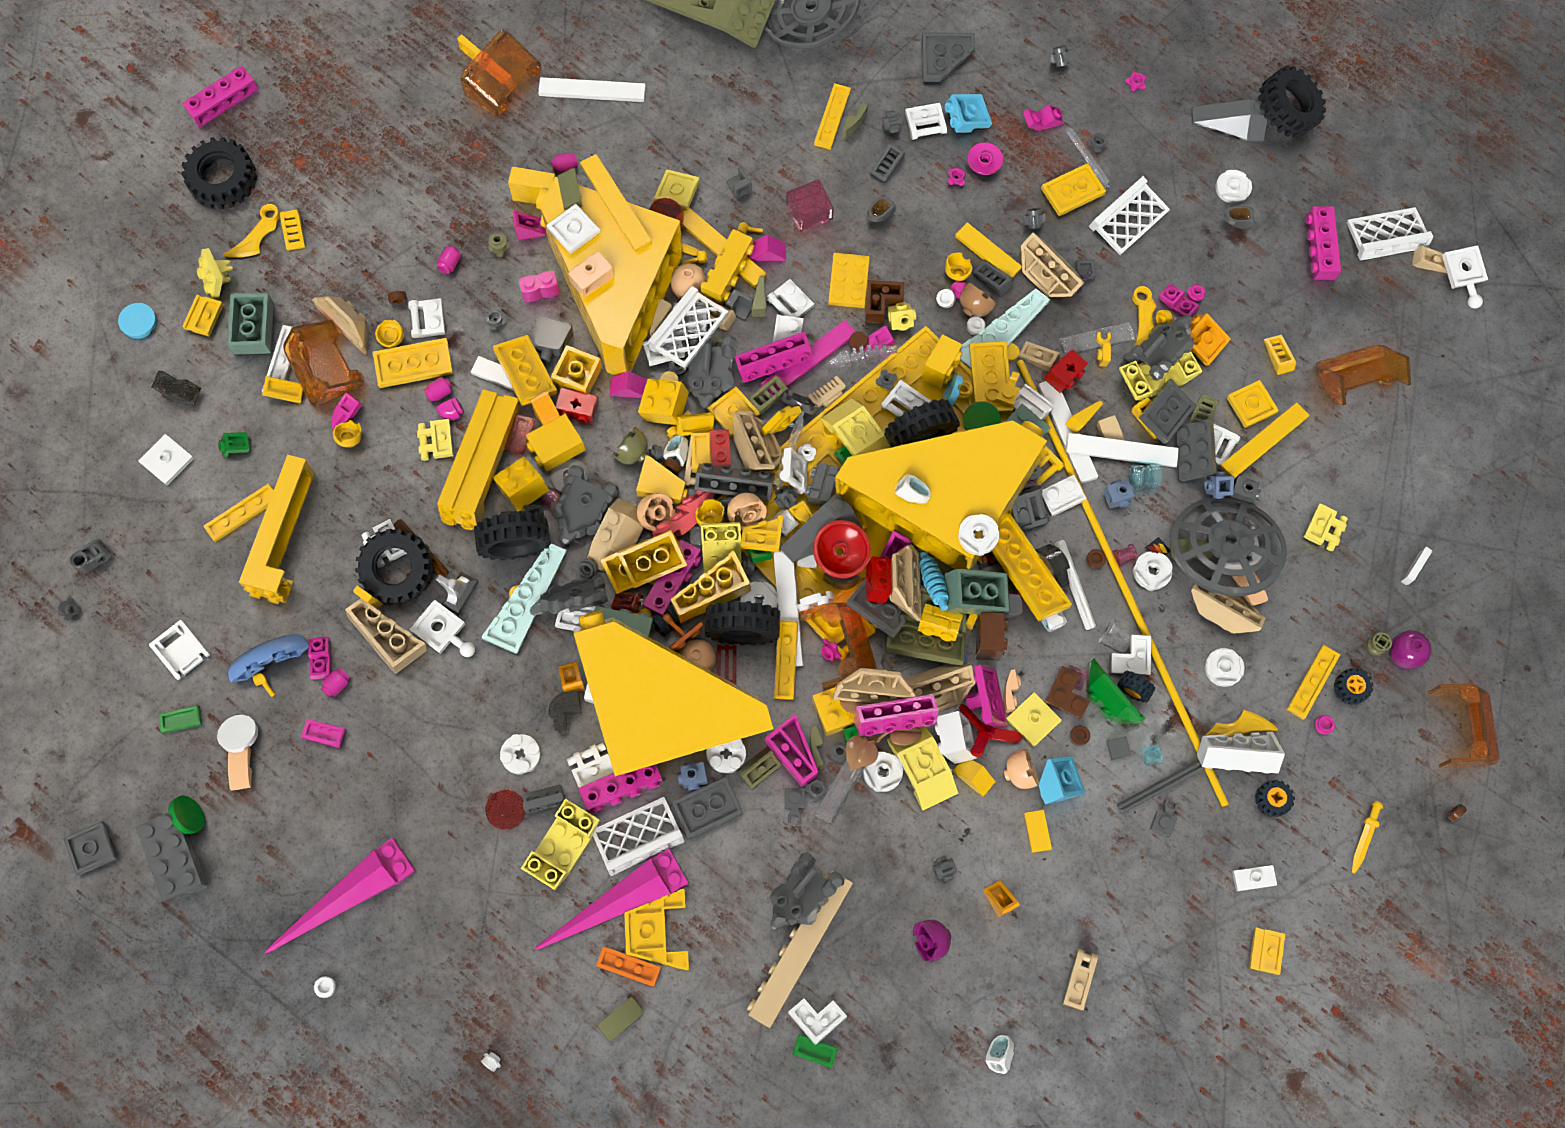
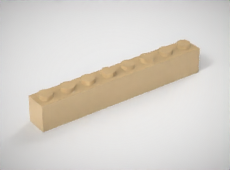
M844 878V885L838 887L836 893L828 897L829 901L821 907L820 912L816 915V921L812 925L801 924L799 928L794 927L789 936L792 939L788 946L784 945L779 953V956L782 958L778 964L774 962L768 972L771 977L768 982L763 981L758 989V992L761 993L757 1001L753 999L747 1008L750 1011L748 1016L770 1029L851 888L853 883Z

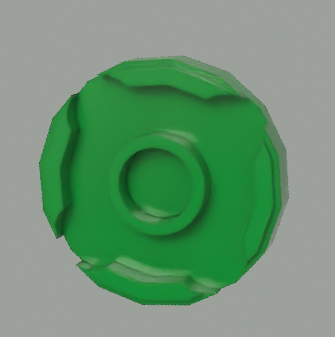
M985 401L973 403L965 410L963 415V425L966 431L1001 423L998 409L993 404Z
M181 795L170 802L168 813L172 815V824L179 831L189 835L190 833L195 834L203 828L204 814L194 799Z

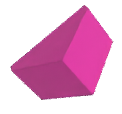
M516 210L512 212L518 240L546 235L545 228L541 226V218Z
M769 235L753 241L755 247L752 254L749 255L750 260L786 261L784 242Z
M629 371L611 377L609 395L642 398L647 379Z
M894 530L880 557L892 559V554L910 545L911 539Z

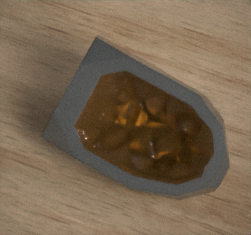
M882 195L870 206L867 218L872 222L884 221L895 212L896 205L887 196Z
M1234 206L1224 213V219L1233 227H1239L1240 229L1251 228L1254 224V211L1249 206Z

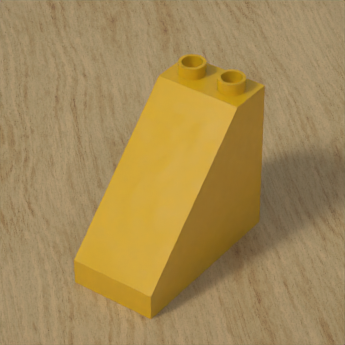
M555 177L550 189L543 187L537 197L536 208L542 212L541 226L546 228L549 244L606 371L613 375H619L627 371L631 372L642 349L643 342H645L651 329L659 299H664L671 284L672 273L679 266L683 257L680 221L627 202L652 240L651 245L635 252L598 192L578 185L583 206L580 208L600 229V233L570 254L546 226L566 211L563 207L558 178ZM600 252L613 267L614 277L583 298L571 284L568 273L574 266H579L585 262L588 256Z
M1012 420L847 458L835 476L836 494L838 493L853 509L892 532L896 530L910 538L911 544L951 568L972 570L980 556L967 552L961 546L958 540L961 523L971 515L984 514L991 517L999 528L1038 466L1047 440L1042 438L1043 430L1034 423L1023 421L1020 425ZM906 474L913 475L929 488L931 492L930 499L927 503L923 504L908 502L894 493L896 485ZM982 530L973 532L976 539L984 538Z
M602 610L579 616L580 627L574 628V637L615 776L773 729L767 705L756 695L613 617L605 619Z

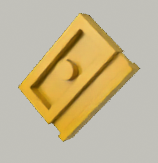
M196 295L182 327L185 330H191L192 332L210 337L224 304L218 300Z
M788 406L778 411L760 429L763 435L785 430L802 413L800 406L792 408Z
M1257 927L1254 928L1248 969L1280 975L1285 934Z

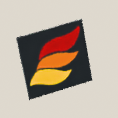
M1159 537L1145 547L1148 552L1161 553L1165 556L1171 552Z
M992 551L980 556L977 565L980 570L997 564V562L992 560Z

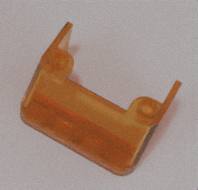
M1372 345L1316 363V370L1327 396L1341 405H1346L1347 390L1377 381L1385 386H1389L1399 381L1407 386L1411 385L1409 357L1385 345Z
M847 602L827 603L800 612L801 622L821 616L828 623L840 621L851 658L844 659L839 664L838 671L840 677L823 682V691L835 688L838 683L860 668L875 670L877 668L861 615L847 606Z
M1471 683L1439 684L1429 690L1428 695L1459 694L1460 698L1468 703L1474 743L1468 749L1469 758H1451L1440 763L1439 768L1485 767L1496 764L1499 761V749L1489 693L1485 689Z

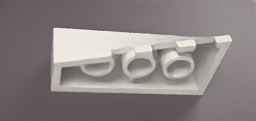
M1273 731L1267 732L1266 735H1260L1257 732L1251 733V736H1243L1241 733L1234 734L1233 737H1228L1227 735L1203 736L1197 753L1201 766L1208 769L1221 768L1225 770H1243L1245 772L1256 771L1266 774L1279 773L1285 755Z

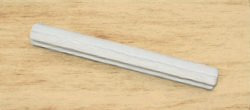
M1064 540L1055 543V548L1086 630L1096 627V623L1066 542Z

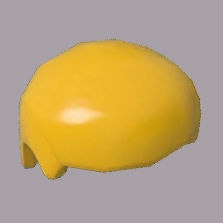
M960 252L948 255L945 263L946 274L956 281H963L970 277L973 269L970 259H965Z
M384 320L376 329V340L383 347H396L402 343L404 338L403 328L396 320Z
M349 420L348 422L336 425L333 430L335 442L342 447L349 448L359 444L362 439L360 423L355 424L352 420Z
M715 499L704 500L702 506L696 509V522L699 526L701 524L723 523L724 506Z

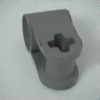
M95 539L73 553L69 562L79 573L86 574L100 564L107 562L112 555L109 551H106L101 539ZM85 560L82 565H78L80 561Z

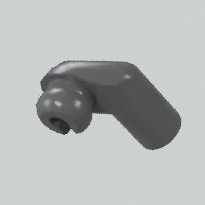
M1196 562L1193 566L1194 571L1205 579L1211 580L1214 571L1210 570L1202 562Z

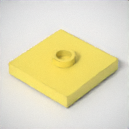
M666 169L654 196V201L688 210L700 183V178Z
M1035 692L1006 718L1033 748L1062 721Z

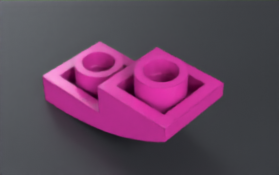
M1170 283L1158 296L1166 306L1180 317L1184 315L1192 317L1199 310L1197 303L1185 297L1184 291Z
M329 637L310 638L308 644V656L310 658L309 676L311 680L327 678L331 674Z

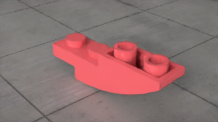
M696 490L695 495L682 499V503L677 506L679 512L671 516L672 519L668 522L664 521L658 524L657 529L652 532L653 536L655 537L672 530L675 536L684 535L697 523L695 518L697 507L700 508L704 500L713 499L715 493Z

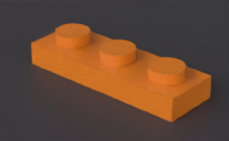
M604 946L596 964V967L651 987H655L661 967Z

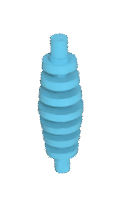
M922 552L920 554L922 560L919 564L923 584L934 604L939 605L941 611H945L948 609L946 602L949 600L944 575L934 558L929 557L927 552Z

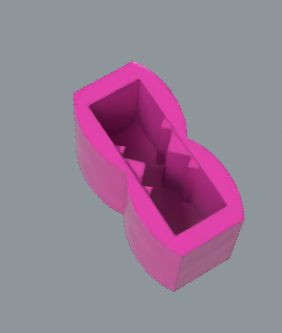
M545 271L537 276L529 275L519 279L525 302H534L542 297H554L560 293L555 272Z

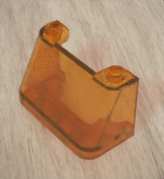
M502 29L463 70L460 81L464 95L498 117L508 107L507 96L526 75L530 77L537 76L541 71V63L509 32Z
M332 319L292 327L283 344L284 353L312 406L329 402L344 395L346 392L349 393L360 388L364 383L363 374L357 369L350 371L336 344L340 332Z

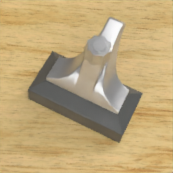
M460 572L456 580L448 579L439 574L435 579L448 593L441 605L458 615L479 583L477 579L463 572Z

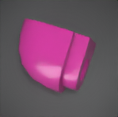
M455 397L436 407L438 414L444 419L455 420L464 413L459 400Z

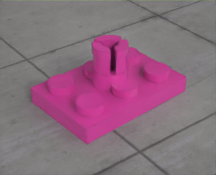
M983 665L975 666L973 677L979 692L966 695L968 708L973 710L982 707L981 717L986 725L998 728L1007 727L996 669Z

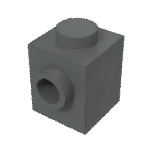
M1238 475L1234 480V493L1229 495V498H1236L1252 504L1260 496L1261 490L1258 489L1260 482Z

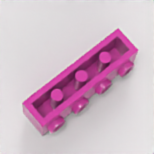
M240 66L223 78L218 79L212 85L202 89L201 92L193 97L188 98L182 104L197 126L201 127L259 89L246 69Z
M1312 206L1305 218L1309 229L1307 239L1310 240L1311 273H1313L1314 280H1335L1341 273L1334 206Z
M805 331L734 356L744 383L814 358Z
M680 539L679 543L687 566L659 577L646 597L643 608L650 610L651 614H659L661 617L667 613L666 608L671 603V598L683 590L684 584H688L693 576L691 572L694 567L700 565L702 561L700 549Z
M930 694L857 706L854 722L859 737L872 736L878 733H891L896 730H910L914 727H928L936 724L939 709L934 695Z
M655 764L615 776L613 773L578 789L588 813L593 812V814H597L603 811L605 806L610 804L612 806L618 805L623 802L622 799L628 796L630 798L639 796L641 791L647 788L653 790L659 787V783L663 781Z

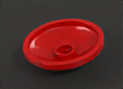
M837 520L826 524L819 530L813 542V555L819 568L827 575L840 579L850 578L860 573L868 564L871 555V545L868 536L858 525L850 521ZM836 549H841L842 554H837Z

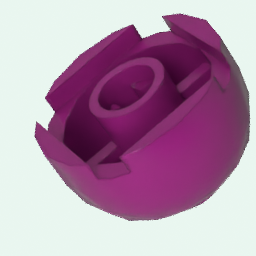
M1408 630L1399 633L1392 639V646L1390 648L1391 658L1397 666L1408 670L1417 669L1429 660L1431 645L1424 634Z
M924 920L914 925L913 936L917 935L918 942L914 943L923 960L934 962L943 958L950 949L951 933L949 929L937 920Z

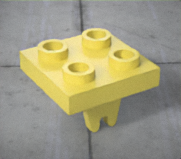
M209 248L202 249L201 257L198 259L199 268H197V275L204 283L206 294H209L211 299L217 300L220 296L222 284L231 280L230 277L224 276H227L228 272L233 270V267L227 266L230 264L229 260H214Z

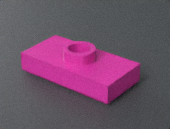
M307 719L301 738L340 748L346 729Z

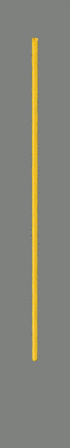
M1017 361L1016 363L1025 383L1038 392L1024 361ZM1048 415L1043 421L1051 427L1049 435L1068 476L1074 475L1086 496ZM1087 499L1081 504L1143 636H1151ZM1151 636V655L1192 744L1198 753L1201 742ZM1205 768L1204 770L1221 806L1229 805L1213 768Z

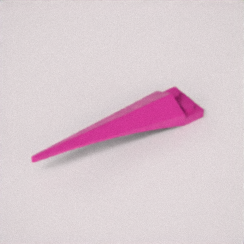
M391 838L379 848L373 850L266 949L265 953L276 950L335 916L401 883L416 870L396 840Z
M670 848L650 858L536 946L535 949L544 948L622 915L634 908L677 892L687 886L689 882Z

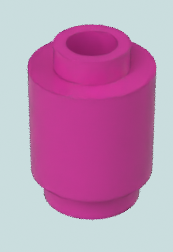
M575 153L554 155V159H551L552 168L557 170V173L578 168Z
M454 246L445 247L437 260V269L445 274L452 272L461 258L460 251Z
M440 377L426 385L427 388L423 391L430 402H437L451 393L452 385L447 378L443 379Z
M338 668L321 683L323 686L321 690L328 697L331 695L336 697L349 684L348 681L351 678L341 668Z

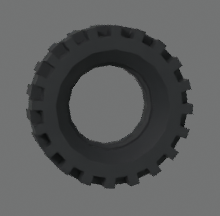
M1285 66L1261 84L1262 87L1259 88V92L1262 94L1258 96V100L1262 101L1260 109H1264L1266 113L1263 115L1265 119H1270V125L1272 127L1275 125L1277 132L1281 133L1284 131L1285 136L1289 137L1292 134L1293 138L1303 136L1320 124L1325 118L1323 113L1326 112V108L1323 107L1326 100L1321 97L1323 94L1322 90H1318L1316 87L1318 83L1316 81L1313 83L1311 80L1312 76L1310 74L1305 75L1303 69L1296 71L1295 66L1291 68ZM1286 90L1290 91L1297 98L1302 112L1290 103Z
M212 137L208 143H205L204 140L200 141L201 146L198 148L193 146L191 148L193 153H186L185 155L187 162H182V167L185 171H181V174L192 196L200 204L204 205L206 203L211 209H213L214 205H217L219 210L223 209L224 205L232 208L234 207V202L238 201L240 204L243 202L242 197L244 195L247 197L251 195L249 189H254L256 186L253 180H257L256 168L241 144L237 145L235 140L232 139L227 142L225 137H221L220 141H216ZM226 159L234 164L232 176L222 183L210 184L202 178L204 168L212 161Z
M935 399L930 403L924 402L921 406H915L912 410L903 412L902 416L896 417L894 422L888 424V427L884 430V435L892 448L950 435L957 432L960 422L948 400L940 399L937 401Z
M518 511L508 514L507 512L500 516L493 515L490 519L485 518L483 522H478L477 526H474L476 551L478 556H482L485 559L489 557L490 560L526 558L528 555H537V552H542L551 545L548 519L545 518V515L539 516V513L531 514L528 511L520 513Z
M386 529V531H378L375 533V536L366 539L367 543L364 547H360V556L356 557L355 560L358 561V568H355V572L359 574V579L357 580L364 586L366 592L382 602L399 604L410 602L411 599L418 598L422 591H426L428 582L432 581L433 578L431 577V572L434 570L432 565V559L434 558L428 550L430 548L423 543L420 537L400 529ZM391 548L404 550L411 560L409 576L398 584L384 582L377 572V561L380 555Z
M717 602L715 605H709V608L706 607L705 635L713 641L719 640L720 643L727 642L732 645H763L766 642L773 643L774 640L777 641L780 637V610L776 607L771 608V605H762L760 602Z

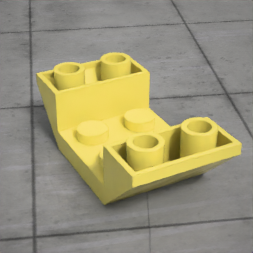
M1192 352L1184 353L1183 357L1178 359V362L1171 366L1170 370L1164 373L1163 378L1158 381L1149 375L1151 367L1145 363L1137 364L1134 361L1119 367L1135 400L1139 401L1147 397L1150 400L1153 399L1170 379L1179 387H1182L1202 373Z
M853 399L846 401L821 418V421L830 433L835 432L852 456L891 448L884 432L863 405Z
M740 522L701 524L704 573L715 567L714 565L720 560L722 561L728 557V554L733 550L740 564L742 563Z
M920 726L918 728L921 730L922 735L914 743L896 745L890 741V738L887 739V742L893 754L899 758L915 790L914 795L922 811L957 795L958 791L952 772L940 753L934 737L925 726Z
M567 799L564 800L555 814L556 820L536 851H531L521 867L522 870L554 890L570 874L591 841L600 821Z

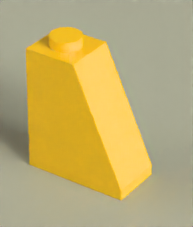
M645 456L636 489L637 496L644 498L651 494H664L673 501L671 504L680 505L682 499L688 496L685 482L650 456Z

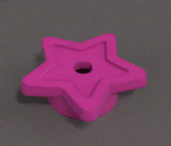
M1133 71L1132 76L1125 79V83L1131 85L1132 92L1138 88L1145 90L1146 85L1144 81L1147 76Z
M823 639L824 646L821 648L823 657L831 662L835 658L840 659L842 656L837 650V643H830L827 639Z

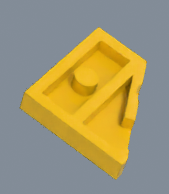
M783 515L777 516V519L768 522L765 520L757 525L744 527L740 545L741 549L779 552Z

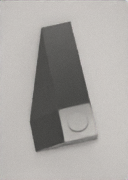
M1257 99L1192 107L1193 125L1212 131L1215 129L1224 132V135L1227 136L1231 134L1240 137V140L1245 142L1264 141L1267 118L1265 119L1263 116L1266 114L1264 109H1260L1262 101Z
M837 493L780 547V550L793 563L813 555L814 539L819 530L826 524L837 520H845L855 523L860 528L862 526L852 507Z

